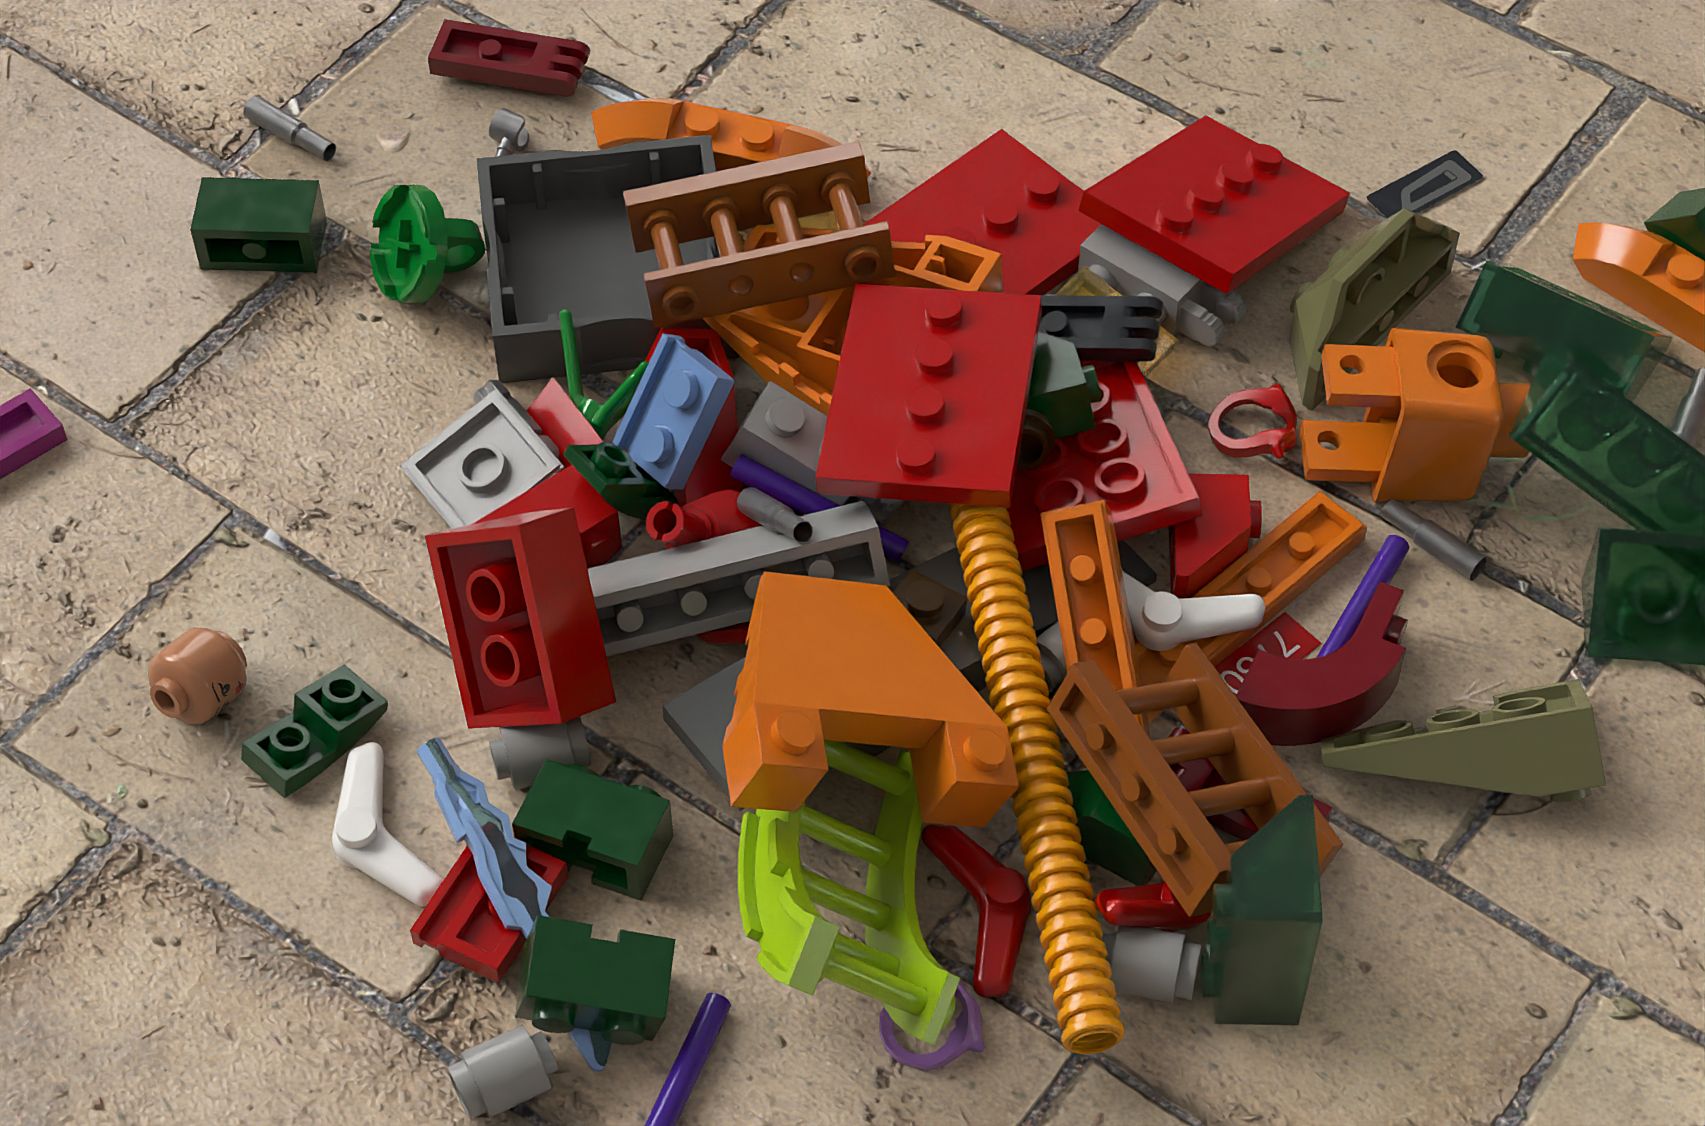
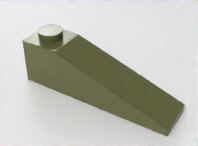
M1579 679L1494 695V706L1492 709L1482 712L1476 709H1462L1457 705L1438 709L1436 714L1426 719L1427 726L1413 729V723L1410 721L1395 720L1320 739L1324 767L1535 797L1550 795L1551 800L1555 802L1583 799L1591 795V788L1606 785L1593 708Z

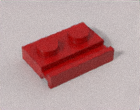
M481 824L480 828L495 850L504 893L510 897L517 898L525 906L534 923L536 916L540 915L536 904L537 892L535 887L519 873L504 849L502 838L491 834L490 828ZM526 845L527 867L552 886L545 909L546 912L568 878L567 863ZM468 846L465 847L410 929L413 944L421 948L425 944L438 950L439 956L497 983H500L527 940L521 930L506 929L478 877L474 856Z

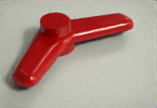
M929 824L923 829L921 834L923 843L973 896L977 903L979 923L973 989L981 997H1001L1008 992L1011 986L1027 919L1031 911L1032 897L1030 890L1020 872L1003 865L957 826Z
M1165 881L1157 884L1107 889L1101 891L1096 897V907L1109 924L1116 926L1159 928L1164 931L1175 932L1179 929L1189 930L1196 928L1206 922L1212 913L1211 911L1189 917Z

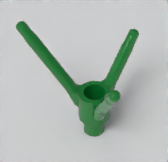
M564 309L559 315L569 398L600 438L604 440L607 432L624 417L636 392L635 389L638 387L649 362H641L604 405L584 397L572 313L570 310Z

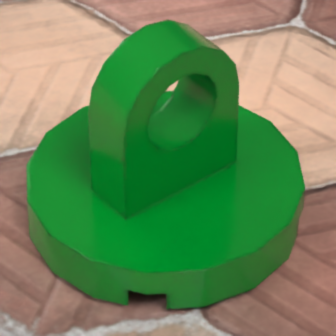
M393 185L380 199L373 215L372 228H380L379 243H371L370 249L373 275L383 295L390 300H398V303H424L436 292L444 273L465 270L476 264L485 254L486 248L478 225L472 220L445 218L443 207L437 196L424 185Z

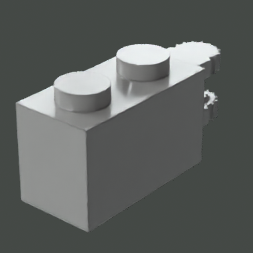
M1102 224L1080 245L1077 285L1084 288L1091 296H1152L1159 298L1163 302L1162 316L1156 319L1160 323L1159 333L1173 341L1183 333L1196 342L1200 341L1202 345L1205 344L1207 347L1217 346L1226 334L1224 331L1226 328L1222 325L1223 322L1235 325L1246 315L1247 305L1244 303L1245 300L1236 294L1235 291L1226 294Z
M769 381L720 460L733 468L740 454H743L817 493L815 475L828 416L772 381ZM820 494L841 506L865 500L879 526H884L893 516L891 513L894 509L897 510L905 501Z

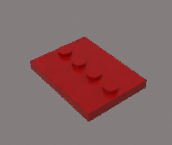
M1205 115L1084 190L1078 211L1228 294L1342 214L1350 192L1283 157V154L1277 148L1267 144H1259Z
M1000 129L864 223V226L887 221L891 241L925 243L926 235L948 236L1001 253L1003 293L1045 295L1078 271L1080 245L1101 224L1078 211L1084 192L1081 188L1003 129Z
M855 284L815 475L817 494L1010 508L1042 315L1041 295Z
M1080 361L1081 367L1093 364L1101 392L1102 401L1091 403L1096 429L1055 439L1052 452L1041 465L1030 470H1016L1011 507L1007 508L1006 511L1009 513L1010 527L1014 534V544L1018 552L1017 560L1022 571L1049 563L1040 514L1043 512L1105 500L1112 512L1117 542L1202 516L1199 496L1137 362Z

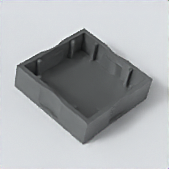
M711 135L634 142L596 151L555 150L477 158L481 214L488 258L487 280L492 336L498 377L501 383L567 376L559 315L564 309H568L572 313L581 375L636 369L641 362L646 360L661 328L712 329L703 319L654 329L643 274L658 271L660 268L655 249L639 253L635 252L623 191L716 172ZM715 236L679 244L684 265L720 257ZM720 337L727 359L739 358V354Z

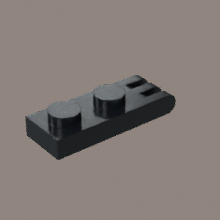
M1041 295L1042 315L1039 332L1073 342L1079 361L1149 362L1155 359L1157 344L1153 340L1159 337L1160 323L1156 319L1162 316L1163 302L1159 298L1152 296Z

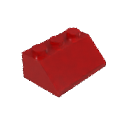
M574 507L527 512L425 535L468 729L562 724L616 702Z

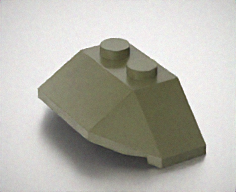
M1404 208L1368 230L1349 249L1345 247L1340 248L1331 258L1326 271L1314 283L1307 281L1298 289L1290 304V312L1293 313L1289 342L1301 402L1304 407L1313 411L1326 398L1321 358L1324 345L1378 346L1389 335L1391 328H1396L1451 273L1460 235L1458 231ZM1350 367L1342 368L1349 374L1354 370Z

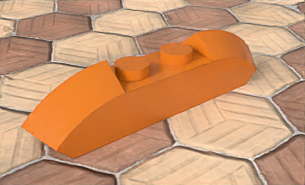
M638 99L614 103L591 112L597 145L601 150L634 142L711 135L716 172L843 145L824 134L802 126L677 99ZM865 163L868 178L871 172Z
M1598 222L1579 223L1572 260L1582 278L1705 352V261L1672 241L1643 229Z

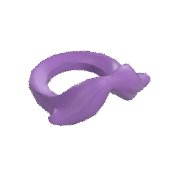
M960 980L954 995L955 998L961 1001L962 1012L955 1020L956 1027L950 1032L945 1045L932 1053L914 1054L903 1049L893 1034L895 1022L884 1007L880 1013L879 1034L886 1052L897 1062L911 1068L930 1071L947 1065L965 1051H984L980 1007L967 992L965 985Z

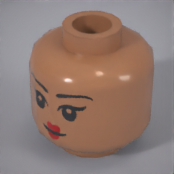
M199 627L187 630L153 656L150 661L148 678L151 687L150 696L154 705L165 716L179 719L188 724H203L243 693L247 682L245 654L239 644L222 631H213L208 628Z

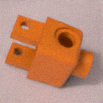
M1391 328L1385 346L1324 345L1321 358L1327 406L1366 407L1363 422L1302 421L1300 440L1305 480L1370 482L1374 502H1389L1391 499L1396 501H1464L1472 498L1477 492L1490 457L1525 458L1531 451L1536 426V406L1533 389L1529 383L1499 382L1494 348L1487 338L1479 335ZM1342 368H1353L1358 371V374H1349ZM1319 443H1331L1337 449H1325Z

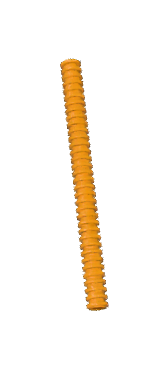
M949 503L950 515L954 522L953 530L957 538L956 544L961 555L960 563L964 571V582L968 588L967 596L969 603L972 605L970 609L973 621L976 622L974 629L979 639L978 648L983 657L981 661L984 673L987 674L985 681L990 691V704L994 712L1008 728L1019 783L1018 789L1011 795L1013 799L1012 809L1015 817L1018 818L1016 827L1018 834L1021 836V850L1026 855L1024 865L1027 873L1030 874L1028 884L1031 892L1034 893L1032 903L1035 911L1038 912L1036 922L1039 930L1042 931L1040 941L1043 949L1046 951L1044 960L1047 969L1050 970L1048 979L1051 988L1055 990L1052 998L1055 1008L1059 1010L1057 1021L1060 1029L1064 1030L1061 1035L1064 1049L1077 1054L1104 1052L1122 1041L1125 1036V1029L1122 1021L1118 1020L1121 1011L1118 1002L1114 1000L1117 994L1113 981L1109 980L1112 971L1109 962L1105 960L1108 953L1105 943L1101 941L1103 936L1100 922L1096 921L1099 913L1096 903L1093 902L1095 895L1092 884L1088 882L1090 873L1088 866L1084 863L1086 855L1083 846L1080 845L1082 837L1079 827L1076 826L1078 819L1075 809L1072 807L1073 797L1068 789L1069 779L1066 771H1064L1065 762L1062 753H1060L1061 744L1056 734L1057 726L1047 711V707L1051 702L1048 699L1049 690L1047 683L1044 681L1045 672L1043 665L1040 663L1041 654L1038 646H1036L1037 637L1035 630L1032 628L1034 625L1033 619L1028 611L1030 605L1025 594L1024 580L1021 577V566L1017 560L1018 552L1014 544V534L1010 527L1009 513L1006 511L1007 508Z

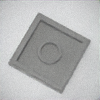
M497 388L400 465L451 529L471 525L565 469L562 463Z

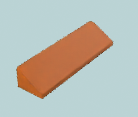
M1105 500L1040 513L1067 673L1073 663L1095 660L1116 691L1142 686L1114 521L1110 508ZM1147 713L1134 715L1151 739Z

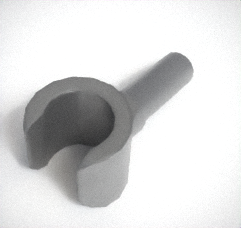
M506 108L500 109L494 115L489 127L490 138L499 142L495 156L513 155L515 150L519 152L524 150L530 141L529 133L524 128V117Z

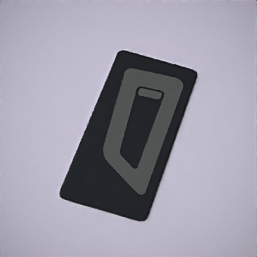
M1453 150L1369 194L1366 199L1386 219L1404 208L1419 213L1481 180L1483 175L1458 151Z

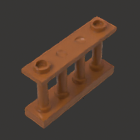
M859 141L623 191L635 252L639 253L655 249L660 268L658 271L643 274L654 329L850 287L855 284H864L895 277L890 230L887 221L864 226L858 209V205L870 203L865 158ZM834 211L839 232L804 239L798 218ZM757 225H775L780 242L779 245L744 252L738 231L755 228ZM715 236L720 257L684 265L679 244Z
M1197 643L1186 644L1163 683L1117 691L1095 660L1073 663L1047 707V711L1189 917L1211 912L1237 872L1251 867L1282 861L1303 891L1312 889L1343 846L1342 841ZM1172 708L1190 732V734L1151 741L1134 715ZM1208 758L1226 783L1225 785L1187 792L1169 765ZM1245 809L1263 836L1224 844L1206 817Z

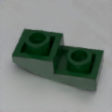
M602 442L589 445H568L563 454L600 496L621 513L646 520L650 509L657 503L669 501L671 505H674V503L679 505L677 498L668 488L662 486L637 463L632 462L629 454L614 444Z
M344 664L295 693L294 708L291 714L243 741L241 760L283 798H286L321 774L354 746L387 711L388 701Z

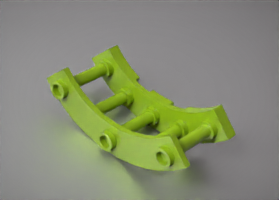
M824 740L828 766L886 791L875 835L805 805V801L796 812L756 809V814L749 811L743 814L738 851V896L745 935L747 938L759 943L761 950L756 959L772 978L812 996L818 982L825 978L879 1000L892 1020L907 1034L935 1046L940 1031L948 1025L953 1016L956 1004L954 994L961 977L948 972L937 963L927 948L918 922L915 902V870L922 818L910 752L900 750L895 765H892L844 742ZM799 833L868 862L866 895L802 868L799 852ZM812 903L864 924L866 944L838 933L840 926L826 920Z

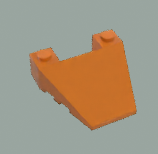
M757 225L743 244L744 252L779 245L780 242L775 226ZM801 228L804 239L833 233V229ZM926 235L925 243L891 241L895 277L864 283L1003 293L1001 253L948 236ZM855 285L702 318L767 383L772 381L828 416Z
M766 571L763 573L759 580L745 642L748 649L744 667L738 675L734 695L737 696L731 722L726 727L722 745L731 807L796 812L829 770L824 740L909 748L922 822L984 828L1019 787L1008 728L886 585Z

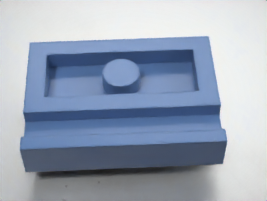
M663 333L612 443L618 447L625 448L630 453L631 459L665 488L683 490L735 380L696 349H690L685 345L686 340L681 336Z

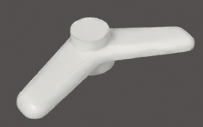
M1122 571L1132 630L1137 640L1149 649L1166 651L1176 647L1181 642L1253 629L1259 626L1263 620L1265 603L1256 594L1178 599L1175 595L1168 592H1154Z
M365 743L352 749L348 755L332 834V846L335 856L343 865L359 869L413 904L426 907L443 882V879L385 829L382 820L384 753L378 743Z

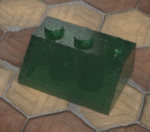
M1493 261L1485 262L1455 327L1470 335H1479L1487 338L1494 348L1495 358L1500 359L1505 350L1525 359L1522 370L1539 379L1556 384L1560 375L1580 384L1578 396L1610 410L1615 401L1621 404L1633 403L1673 339V336L1509 263Z
M1298 795L1230 856L1226 884H1214L1212 898L1213 920H1208L1207 955L1201 956L1200 988L1202 997L1213 998L1215 1024L1299 1025L1323 922L1313 795Z

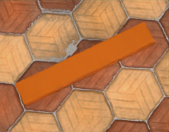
M1321 491L1316 493L1192 597L1256 594L1265 603L1263 620L1259 626L1253 629L1181 642L1176 647L1166 651L1152 650L1140 642L1136 643L1135 648L1142 686L1163 683L1186 644L1197 643L1215 667L1363 542L1367 526ZM1164 710L1148 712V722L1150 723Z

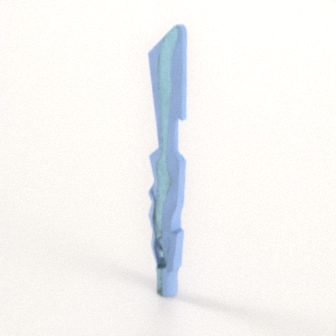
M438 737L433 738L421 745L416 752L433 778L432 782L435 784L434 796L456 842L459 843L464 840L471 850L478 877L506 929L521 930L527 939L536 916L549 917L545 909L552 886L527 867L526 843L513 837L509 816L488 802L484 783L462 771L459 765L452 759L441 739ZM574 1028L573 1031L568 1032L589 1068L595 1072L602 1071L607 1063L612 1042L602 1038V1032Z

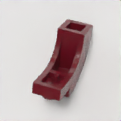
M1380 581L1354 635L1341 648L1330 654L1312 659H1289L1260 649L1258 650L1236 694V698L1271 745L1298 746L1321 742L1320 739L1350 732L1371 719L1385 705L1398 685L1406 648L1400 646L1407 628L1408 619L1398 616L1404 590Z

